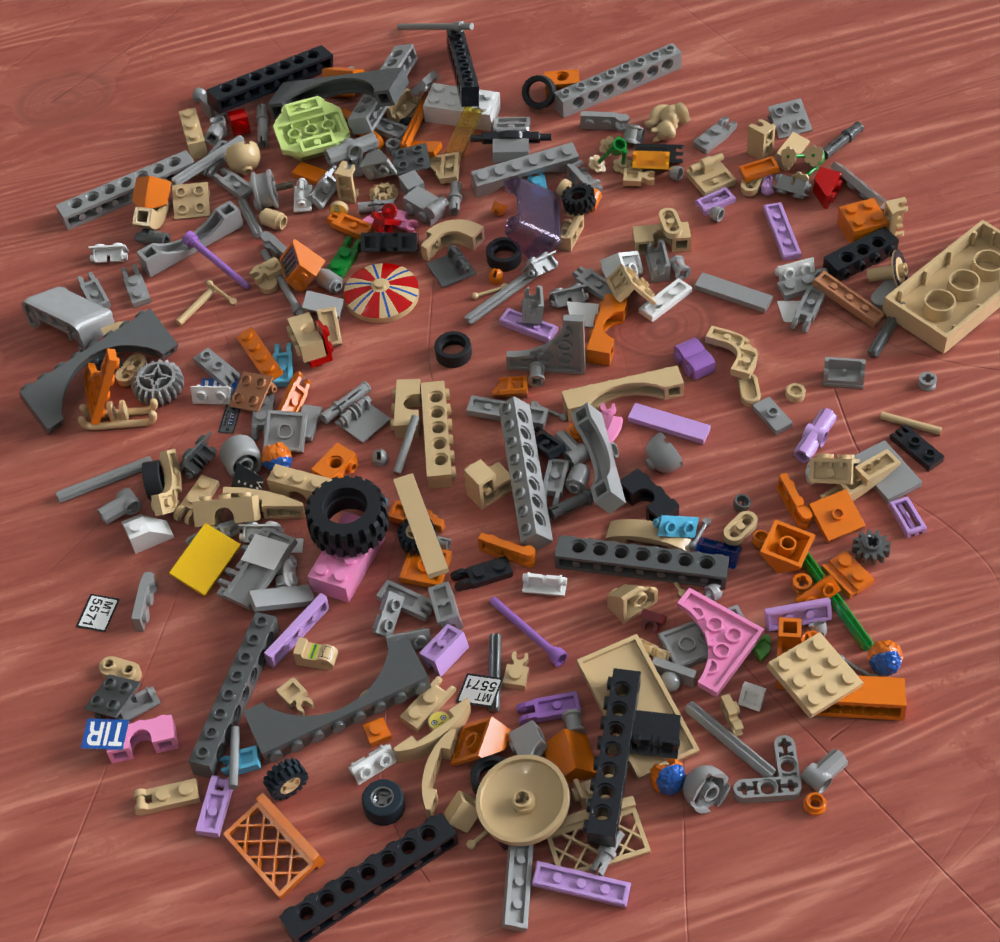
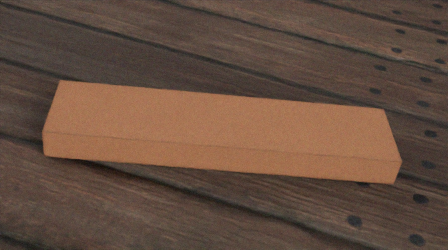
M826 271L819 274L811 284L873 329L885 318L886 313Z

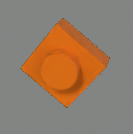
M383 717L362 725L371 748L392 740L391 733Z

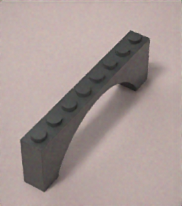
M404 67L283 82L267 106L273 119H277L285 104L315 96L325 99L346 93H362L376 98L379 107L393 106L407 87L409 80Z
M151 308L147 311H140L130 322L129 320L123 322L116 331L113 332L111 330L107 332L100 341H93L83 352L78 351L74 353L67 362H60L54 367L53 371L41 374L36 382L32 384L27 383L21 388L20 399L47 434L64 425L62 405L70 382L87 363L104 356L107 348L115 349L116 352L145 353L156 356L161 360L177 351V342Z
M405 636L387 645V658L377 679L362 696L341 709L321 715L298 716L276 711L265 706V703L262 702L243 711L266 764L277 762L290 753L299 752L305 746L320 742L333 733H339L350 725L361 723L374 714L382 713L387 708L395 704H401L408 698L423 694L427 689H430L431 685L428 675L408 637Z

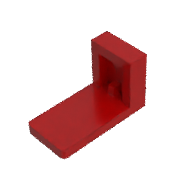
M243 108L228 112L234 137L251 133L248 116Z
M320 320L316 321V325L323 340L326 356L309 361L308 364L311 368L333 361L332 352H334L331 342L328 341L330 332L327 325H323Z

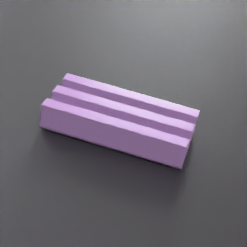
M724 187L695 200V206L699 207V211H703L702 214L706 216L710 214L709 211L714 206L724 208L735 203L736 197Z
M908 496L888 503V508L906 538H910L912 534L914 536L919 535V532H922V534L926 533L927 527ZM902 503L905 504L918 527H915L914 523L910 518L909 513L905 510Z

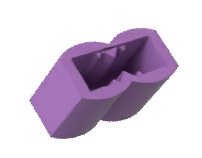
M694 337L674 346V360L683 367L688 377L690 376L693 380H697L715 372L714 358L705 350L697 338Z

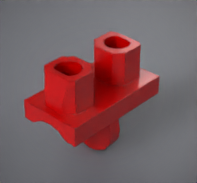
M386 203L382 207V212L372 211L370 217L374 221L371 228L381 233L383 231L392 233L395 225L401 226L402 220L394 219L397 215L396 206L392 203Z

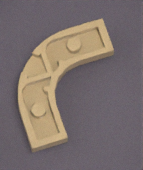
M711 326L705 336V343L720 346L733 352L736 360L731 367L730 375L749 380L757 364L758 353L756 348L749 344V339L739 333Z
M176 449L160 452L159 460L164 470L165 487L162 493L151 496V507L155 512V516L174 512L180 504V501L177 499L178 493H182V479Z

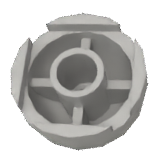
M658 432L645 446L647 456L645 462L651 470L655 468L661 473H672L684 465L681 462L683 460L671 442L668 443L663 440L666 436Z
M701 765L696 767L685 778L683 783L684 797L695 811L701 814L711 812L708 809L710 806L716 803L717 807H719L726 799L730 790V784L727 782L729 778L724 772L714 766Z

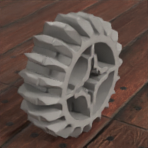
M161 359L158 362L152 360L149 364L145 363L144 367L138 366V371H135L133 377H131V389L134 396L147 406L150 405L152 398L157 399L158 404L162 406L165 402L171 404V399H177V394H182V389L184 388V377L181 369L174 362L170 363L168 359L164 362Z

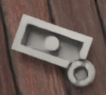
M416 186L403 197L405 211L430 226L446 214L445 207L449 205L445 197L441 196L438 198L420 186Z

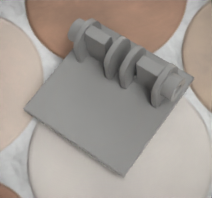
M801 98L768 107L770 113L767 116L768 121H772L776 125L775 129L779 139L789 137L792 132L801 134L812 131Z
M367 395L362 396L357 404L354 403L344 414H340V418L335 424L364 443L387 424L391 418L371 405L372 399Z

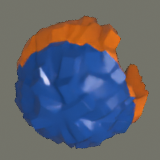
M282 442L263 447L261 463L269 471H272L275 464L290 467L293 459L291 451Z
M891 640L877 641L868 651V664L875 673L882 676H891L897 673L903 661L901 647Z
M666 758L670 765L663 764L660 766L659 764H654L653 768L650 769V781L653 789L658 793L671 796L681 790L686 774L680 761Z

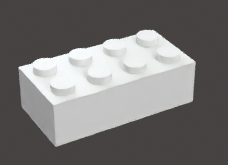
M437 83L432 84L423 105L425 122L492 131L495 117L498 116L501 109L500 92L479 89V106L461 107L456 86Z

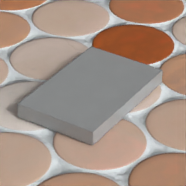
M884 440L856 454L854 459H860V463H854L853 465L857 466L886 449L901 462L899 467L873 487L888 504L922 486L923 482Z

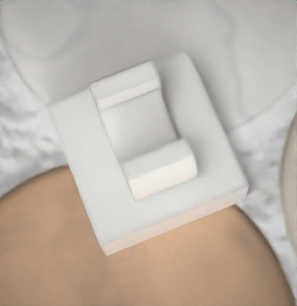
M745 681L742 685L738 705L760 712L767 688Z

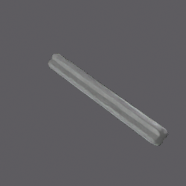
M238 135L172 177L173 185L185 183L224 158V153H227L226 149L229 146L242 141L245 144V139Z
M528 271L524 272L464 317L466 323L473 325L535 278L529 277Z
M150 456L61 489L56 492V497L62 503L142 472V463L152 461Z
M693 701L686 705L685 712L760 775L764 778L775 776L776 769L699 705Z

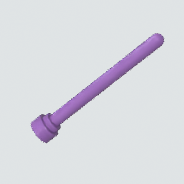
M188 231L183 236L182 242L187 247L196 248L244 289L250 288V284L202 245L194 232Z
M496 597L490 598V604L548 653L549 661L553 665L559 667L566 661L568 657L566 651L561 647H553L499 599Z

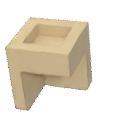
M458 790L444 812L445 818L450 825L464 832H469L478 818L475 798Z

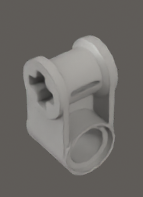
M625 123L624 126L626 128L623 139L628 143L642 144L645 129L639 125Z

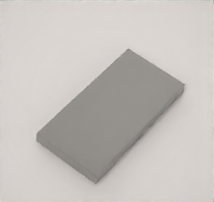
M738 604L727 608L745 618ZM695 621L658 633V640L663 649L671 653L669 657L670 662L689 668L707 661V644L701 629Z

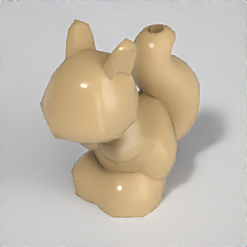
M681 102L672 105L660 104L651 110L650 120L645 121L644 124L648 129H651L652 133L657 135L654 137L653 143L660 140H672L676 135L675 129L678 127V123L687 124L690 121L689 111Z

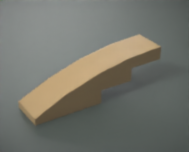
M886 449L854 467L853 484H837L836 487L821 494L819 500L847 489L851 499L855 501L885 479L901 465V462Z
M223 487L222 494L231 493V497H239L238 493L251 492V495H258L260 512H263L265 519L306 518L303 503L287 496L251 488Z

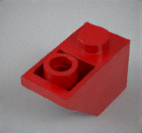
M820 167L814 178L813 193L824 209H828L830 204L835 202L837 191H840L842 188L841 172Z

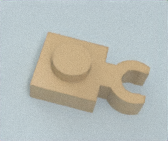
M624 168L623 186H641V183L654 185L655 171L642 172V169Z
M273 257L260 264V269L252 270L250 277L255 279V283L258 285L265 278H268L270 281L283 274L280 262L276 257Z
M640 638L649 656L668 661L670 652Z
M516 651L512 653L513 665L507 664L503 687L525 690L529 675V667H527L529 662L528 653H525L524 658L521 660L517 659Z
M294 677L276 689L277 695L290 709L296 705L297 711L301 716L305 715L303 706L308 705L311 709L314 708L312 699L307 697V690Z
M730 694L721 696L720 709L725 720L736 737L742 736V729L744 727L738 717V714H740L739 705L736 701L732 700Z

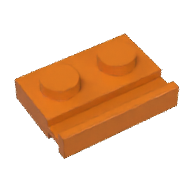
M847 551L834 557L826 565L823 564L821 569L826 576L829 574L833 576L841 591L849 599L854 594H858L873 585L875 580Z

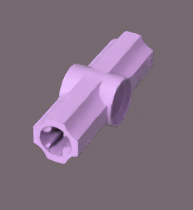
M828 408L821 409L812 424H807L802 439L793 453V456L799 462H809L819 447L822 448L825 444L829 430L837 418L833 410Z

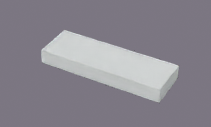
M678 278L654 296L656 301L654 306L647 301L639 307V313L651 322H654L692 293V287Z

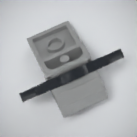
M495 117L493 132L471 135V143L493 144V163L497 162L498 164L529 155L530 144L540 143V141H551V133L540 134L539 131L530 132V117Z

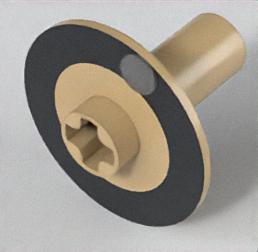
M898 249L893 251L891 265L868 269V281L875 282L894 279L896 287L908 279V266L902 252Z

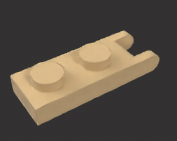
M439 676L436 677L430 684L431 688L420 694L400 716L401 722L418 733L428 722L430 715L438 711L455 693L456 688L450 686L445 691L439 687L443 679Z

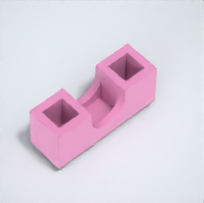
M160 715L153 719L138 720L128 724L123 750L106 749L111 763L134 759V748L141 741H151L156 754L179 749L176 725L172 715Z

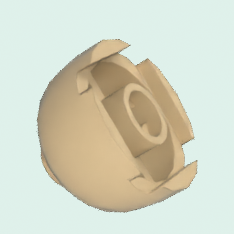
M244 141L229 146L226 149L227 153H224L229 168L236 173L244 175L252 173L259 165L261 158L257 143L249 141L250 144H244Z

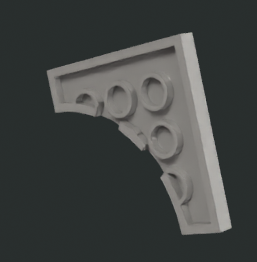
M564 315L562 327L557 335L539 347L522 351H507V370L529 371V363L541 361L546 365L545 372L585 375L584 316Z

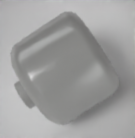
M239 434L228 438L222 444L219 451L220 459L231 477H234L237 463H240L256 474L260 471L262 467V454L252 438Z

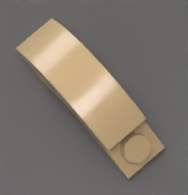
M168 202L167 206L155 209L135 207L132 225L138 228L159 229L167 217L170 203Z
M461 219L448 220L434 225L426 231L427 240H424L421 245L422 259L429 261L440 249L452 244L463 245L475 250L485 240L484 226Z

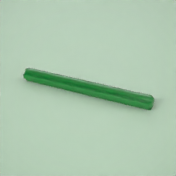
M808 552L803 562V567L816 584L824 578L825 574ZM839 593L835 594L830 598L831 606L862 650L868 651L874 645V642Z

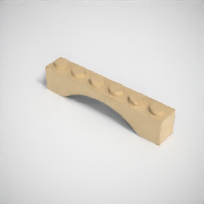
M678 366L666 367L562 391V405L568 422L573 421L572 412L587 402L597 409L602 403L626 396H650L663 400L684 396V381Z

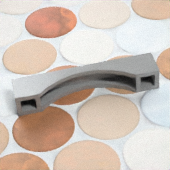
M573 142L471 171V185L476 198L492 194L506 184L527 175L542 172H567V164L579 161V155Z
M231 201L215 208L210 217L194 231L198 236L199 242L206 247L243 227L241 212ZM182 239L170 243H151L137 251L141 268L152 277L196 253L198 250L187 247L182 242Z
M587 402L572 412L575 428L586 445L593 464L594 482L590 488L594 503L610 514L624 505L626 501L602 413Z

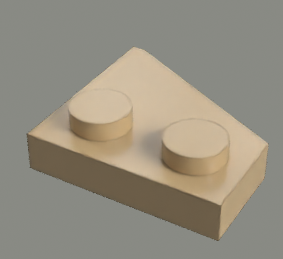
M459 152L429 157L431 169L440 184L458 181L461 160Z

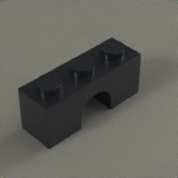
M361 233V251L418 252L419 233Z
M638 468L620 480L625 500L633 506L640 501L651 503L646 506V519L648 521H653L657 517H661V515L679 516L678 502L673 498L671 499L662 487L653 483L651 478L646 473H642Z

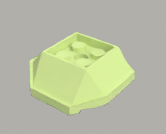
M319 96L285 104L273 125L282 154L289 155L300 162L323 156L326 149L340 145L344 139L351 136L341 108L325 101Z

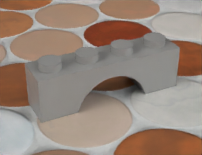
M533 720L509 732L512 740L509 742V745L515 755H536L541 757L548 748L541 728Z

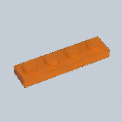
M252 326L236 337L261 374L273 376L272 381L284 374Z

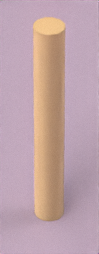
M210 287L176 320V323L182 326L216 290Z
M883 411L880 415L881 420L899 425H907L910 428L940 435L942 427Z

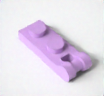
M211 776L195 830L197 835L220 838L231 795L234 791L229 789V777L227 779H220V776Z

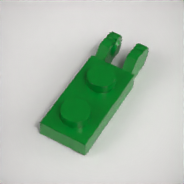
M347 236L343 246L339 248L326 269L331 270L344 279L359 256L361 239H357L353 249H351L350 246L353 243V238Z

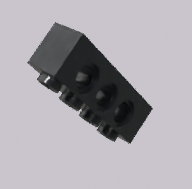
M883 227L824 256L823 268H826L828 274L838 281L847 280L849 277L892 257L893 251L898 249L899 239L886 227Z

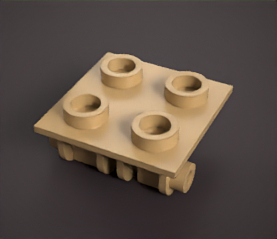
M208 182L172 185L174 220L210 216V190H208Z

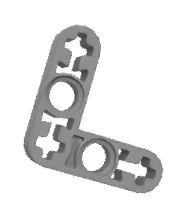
M781 735L774 741L773 751L777 777L738 780L734 784L733 796L736 801L740 803L791 801L800 796L802 787L795 742L790 736ZM781 744H785L788 747L786 756H783L784 752ZM790 763L794 769L786 772L782 770L781 765ZM769 785L774 791L771 794H764L761 791V787ZM778 785H780L781 793H778ZM787 785H792L794 791L790 792ZM754 787H757L756 794H754ZM741 788H745L747 791L746 795L742 794Z

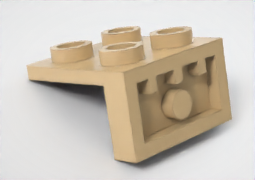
M621 264L605 279L615 299L620 303L635 290L653 306L656 304L653 297L655 294L649 288V283L642 277L639 279L637 273L631 267L626 268Z
M817 454L816 458H810L809 483L853 484V464L860 463V459H854L855 455L837 454V458H834V454Z

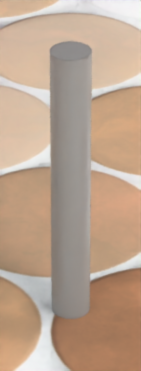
M416 415L411 416L393 470L396 474H401L419 421V417Z
M239 726L231 727L229 789L232 790L238 788Z

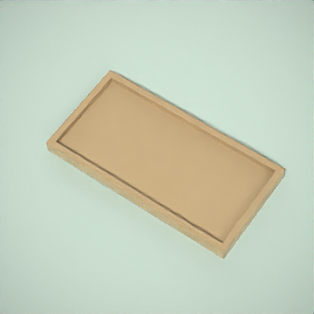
M637 634L577 659L576 664L603 716H606L607 710L603 709L605 696L610 694V690H607L608 676H613L614 668L641 671V686L637 710L681 715ZM681 716L678 761L692 757L700 751ZM630 751L629 765L637 781L650 776V769L653 768L654 764H659L660 766L663 764L670 765L666 758L631 754Z

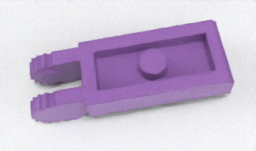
M576 691L535 698L532 701L519 703L516 706L517 713L524 714L518 719L521 726L531 720L539 723L561 719L562 713L569 709H579L581 711Z

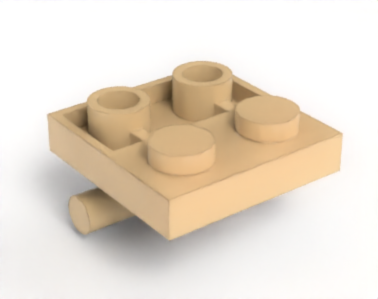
M722 153L702 158L699 162L690 165L689 169L686 170V177L703 196L724 187L729 188L736 185V178L720 162L724 160Z

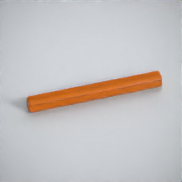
M424 92L402 137L400 149L410 147L424 118L423 105L428 96L427 92Z

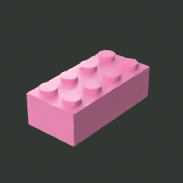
M345 511L339 523H351L361 516ZM385 537L382 541L378 540V545L374 549H368L369 552L363 555L362 553L356 554V557L345 555V558L338 557L337 554H334V556L326 553V550L322 551L308 574L311 591L349 603L383 544Z

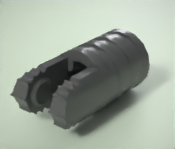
M142 229L134 237L137 242L147 245L171 242L169 233L157 230Z

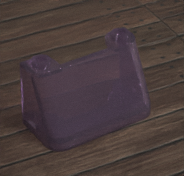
M518 176L510 177L505 181V190L508 193H514L517 197V215L507 219L505 234L531 259L556 248L561 241L560 199L554 191Z

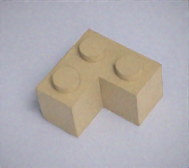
M480 459L464 469L467 496L481 510L512 491L510 474L499 462L492 466H487Z

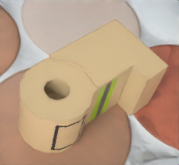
M299 637L293 656L296 665L320 670H331L337 659L338 650L331 645L315 644L308 642L307 638Z

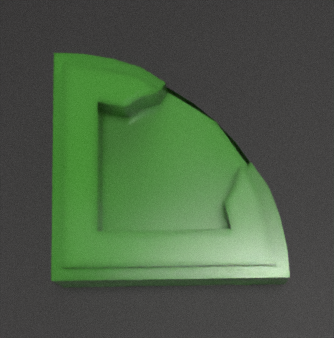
M768 634L762 636L752 650L759 663L764 661L770 653L771 640Z

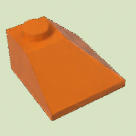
M492 716L463 725L450 765L456 766L505 750L509 743V732L511 730Z

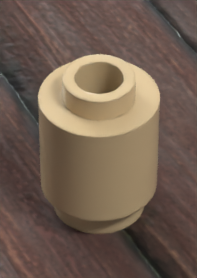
M265 208L259 214V220L263 226L275 230H283L286 227L287 216L282 212Z

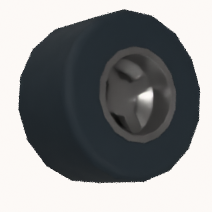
M388 779L376 780L370 783L362 794L364 813L373 824L379 826L391 825L397 822L405 811L403 792L394 781Z

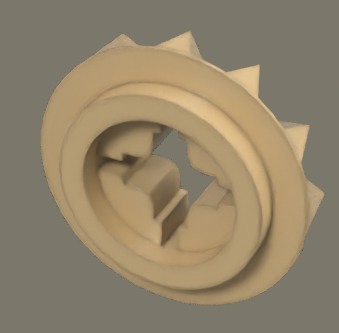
M380 182V185L374 184V187L370 189L369 196L371 201H374V199H394L395 201L398 197V189L394 184L390 185L389 182L385 184Z

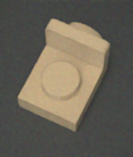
M578 778L573 779V788L570 789L574 802H579L581 809L587 808L588 798L593 797V792L590 791L591 780L580 783ZM603 795L601 798L608 799V795Z

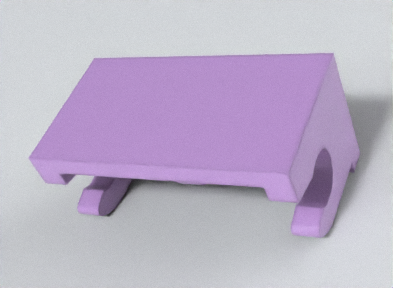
M447 624L419 654L428 669L433 667L436 675L441 677L469 648L463 631Z

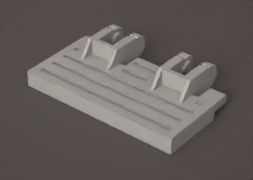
M263 527L259 535L289 544L275 570L240 559L235 566L239 572L229 567L224 571L227 576L233 578L232 582L223 578H219L217 581L218 585L221 586L216 593L218 596L250 611L252 610L247 596L249 590L266 589L298 543L295 538L272 528ZM250 534L248 537L250 542L255 536L254 534ZM243 544V546L241 547V550L244 553L248 548V545Z

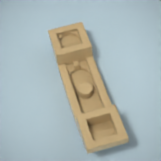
M639 519L610 521L606 535L607 541L627 544V540L667 546L668 549H679L682 551H690L689 543L693 541V538L657 536L658 529L653 526V521Z
M468 698L449 710L450 720L419 741L410 736L394 747L397 762L412 761L431 754L438 741L450 729H456L458 734L471 714Z
M450 729L438 741L425 765L422 779V797L427 818L435 814L439 799L437 789H433L442 759H452L458 741L456 729Z

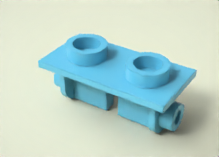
M661 515V517L653 520V526L658 529L657 536L695 538L699 517Z

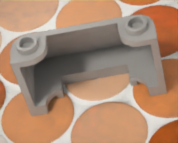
M57 286L27 297L21 303L30 326L37 328L45 322L67 333L69 340L73 341L75 339L80 344L78 349L83 351L87 349V345L93 341L98 342L103 337L101 328L115 323L112 316L113 313L109 308L102 307L70 292L65 287Z

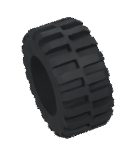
M344 475L343 478L334 477L329 482L326 480L321 484L320 488L317 487L312 492L305 507L306 522L313 543L321 551L326 550V553L332 556L337 554L338 557L345 558V555H350V557H356V554L359 553L363 555L369 552L368 549H374L378 545V540L382 541L385 537V532L388 530L389 518L384 494L381 493V489L377 485H373L372 481L368 479L363 480L359 476L352 478L350 475ZM346 509H357L364 512L359 519L351 523L340 524L330 520L336 513Z

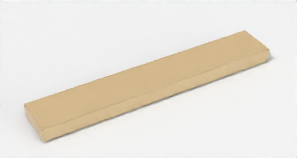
M413 473L393 479L428 578L431 579L448 573L449 569Z

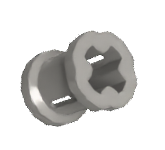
M675 255L669 260L670 269H673L676 279L684 280L691 274L690 267L685 265L684 258L681 255Z
M533 361L529 363L528 370L530 371V376L527 381L532 387H541L545 384V377L543 375L546 365L543 362Z
M579 709L566 710L562 713L561 717L566 724V729L585 734L586 730L582 726L580 719L582 714Z

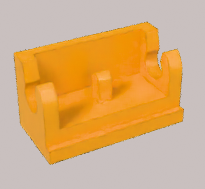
M634 151L632 168L669 170L670 152Z

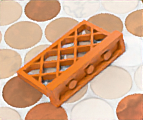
M262 792L256 798L258 802L229 827L223 835L275 894L282 899L316 867L320 869L326 862ZM260 811L263 814L262 824H251L252 816ZM276 828V839L265 840L266 829ZM238 829H246L244 840H234L231 836ZM250 829H261L260 840H249ZM264 844H276L274 856H263ZM280 844H290L291 854L279 855ZM248 845H259L258 856L247 855ZM274 860L273 872H263L261 870L262 861ZM278 860H290L289 871L277 872ZM294 860H305L308 863L302 871H293ZM277 876H288L287 885L279 891L276 887Z

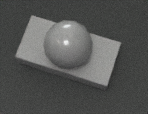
M658 657L653 658L652 663L668 692L677 691L681 684L694 688L696 684V670Z

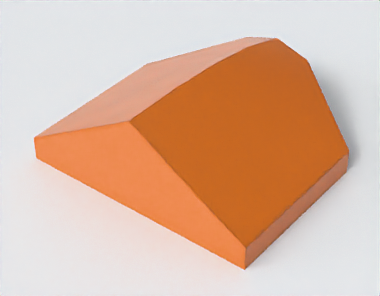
M153 176L137 177L132 201L138 207L155 209L167 206L171 181Z
M528 375L500 377L499 383L494 387L491 395L511 398L513 396L516 398L528 397Z

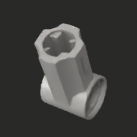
M215 116L209 120L210 127L204 135L205 142H208L209 145H216L221 138L228 135L225 117Z
M561 430L556 433L555 438L565 444L567 451L562 454L565 460L570 461V468L591 459L586 446L583 443L578 444L567 431Z
M125 488L117 493L116 499L100 507L97 511L102 521L107 525L125 514H136L141 509L142 503L131 489Z
M832 749L817 764L811 763L802 773L801 779L817 793L821 794L829 787L833 778L848 765V760L840 750Z

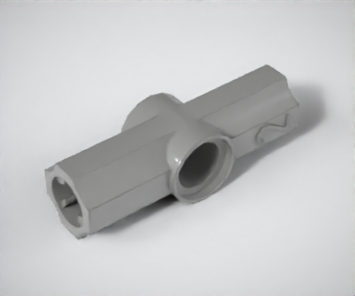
M373 132L356 139L346 138L340 145L326 149L324 155L329 165L349 158L357 160L361 157L362 153L378 148L379 142Z

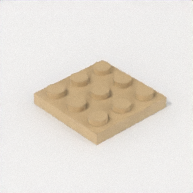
M820 632L767 664L769 671L810 719L860 689L864 684Z

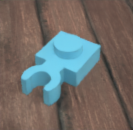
M257 745L239 750V775L261 769L260 749ZM230 756L220 758L223 765L230 764ZM229 765L221 768L224 775H229Z

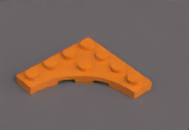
M107 348L101 364V371H97L95 363H87L83 381L90 421L93 425H99L101 418L105 416V402H109L110 386L114 385L115 381L114 371L119 368L120 359L117 358L115 349Z

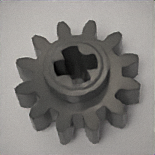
M870 529L867 530V534L860 531L858 537L853 539L852 552L856 553V560L863 558V564L871 561L873 566L876 565V560L884 563L885 557L890 555L891 542H886L887 535L880 537L879 530L875 534H872Z

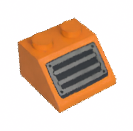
M296 239L291 242L279 258L286 282L301 293L316 277L326 261Z

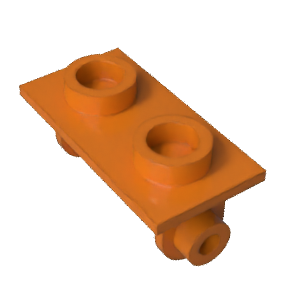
M831 574L828 576L824 575L823 579L800 595L798 594L794 600L796 603L827 597L830 599L840 592L841 588Z

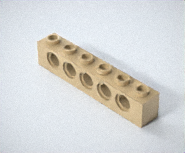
M444 381L421 383L428 488L453 487V478H456V468L451 465V462H455L454 450H450V447L454 446L453 434H449V431H453L452 419H448V415H451L450 403L447 404L446 401L450 400L449 388H445Z

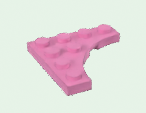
M689 588L678 601L677 608L684 611L696 622L704 635L708 649L706 667L698 680L697 686L717 697L762 638L765 629Z

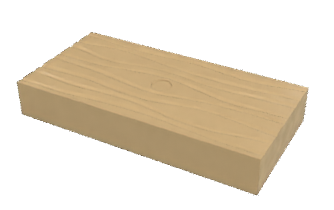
M981 220L884 298L882 311L886 313L885 316L895 317V322L904 329L925 341L942 354L946 353L1000 308V230Z

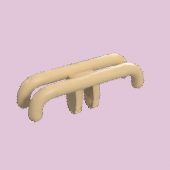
M155 398L150 400L149 406L127 408L125 401L119 400V409H115L113 402L109 401L106 403L107 410L105 411L104 418L109 417L110 421L100 422L99 425H93L91 422L86 421L84 416L90 418L89 410L85 404L79 406V410L84 416L78 417V423L87 430L145 427L154 424L157 420V413L155 411L158 408V401ZM149 414V417L145 419L128 420L131 415Z

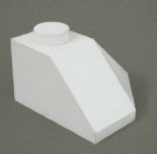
M638 251L621 252L600 260L605 278L612 274L621 264L626 268L631 267L637 273L638 278L643 273V266Z
M139 514L121 522L135 554L174 538L166 520Z

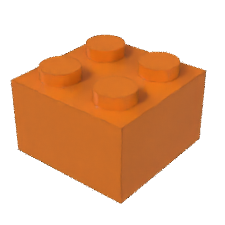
M874 198L839 207L837 224L849 244L883 227L887 229L889 227V221Z

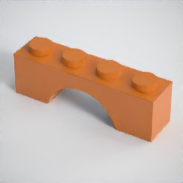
M605 293L603 301L600 300L599 314H595L594 328H591L589 332V343H585V354H587L588 363L610 366L614 355V339L605 332L612 326L624 324L628 312V297L620 303L613 294Z

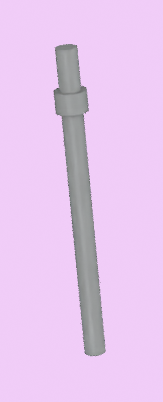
M456 21L455 23L398 24L397 29L455 30L456 32H463L464 30H473L474 24L464 23L463 21Z
M267 249L261 250V255L265 262L272 258ZM279 275L276 277V280L289 301L293 314L295 316L302 314V305L297 302L283 276Z

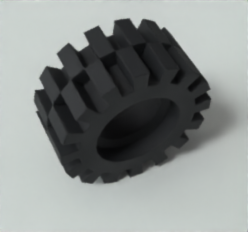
M579 182L577 185L571 184L572 187L567 186L566 190L562 191L563 206L566 213L568 212L570 215L572 213L574 216H577L578 213L583 215V212L587 214L589 209L593 210V206H596L594 189L590 184L583 183L581 185V182Z

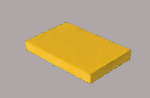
M205 523L171 569L169 575L205 597L237 553L241 544Z

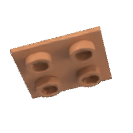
M244 371L229 407L259 412L266 394L272 395L277 392V386L272 383L274 377Z

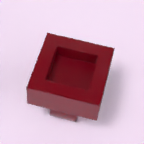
M643 608L640 617L646 619L642 622L641 629L646 630L647 625L652 623L654 625L652 632L656 634L659 631L658 623L665 625L667 616Z

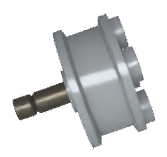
M266 169L265 173L260 174L252 172L250 182H248L250 192H254L255 199H253L255 209L260 211L272 206L279 208L277 191L294 188L293 181L276 184L270 169Z

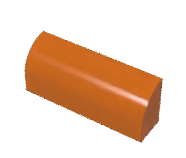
M859 676L864 682L860 689L815 715L904 721L907 706L905 678Z

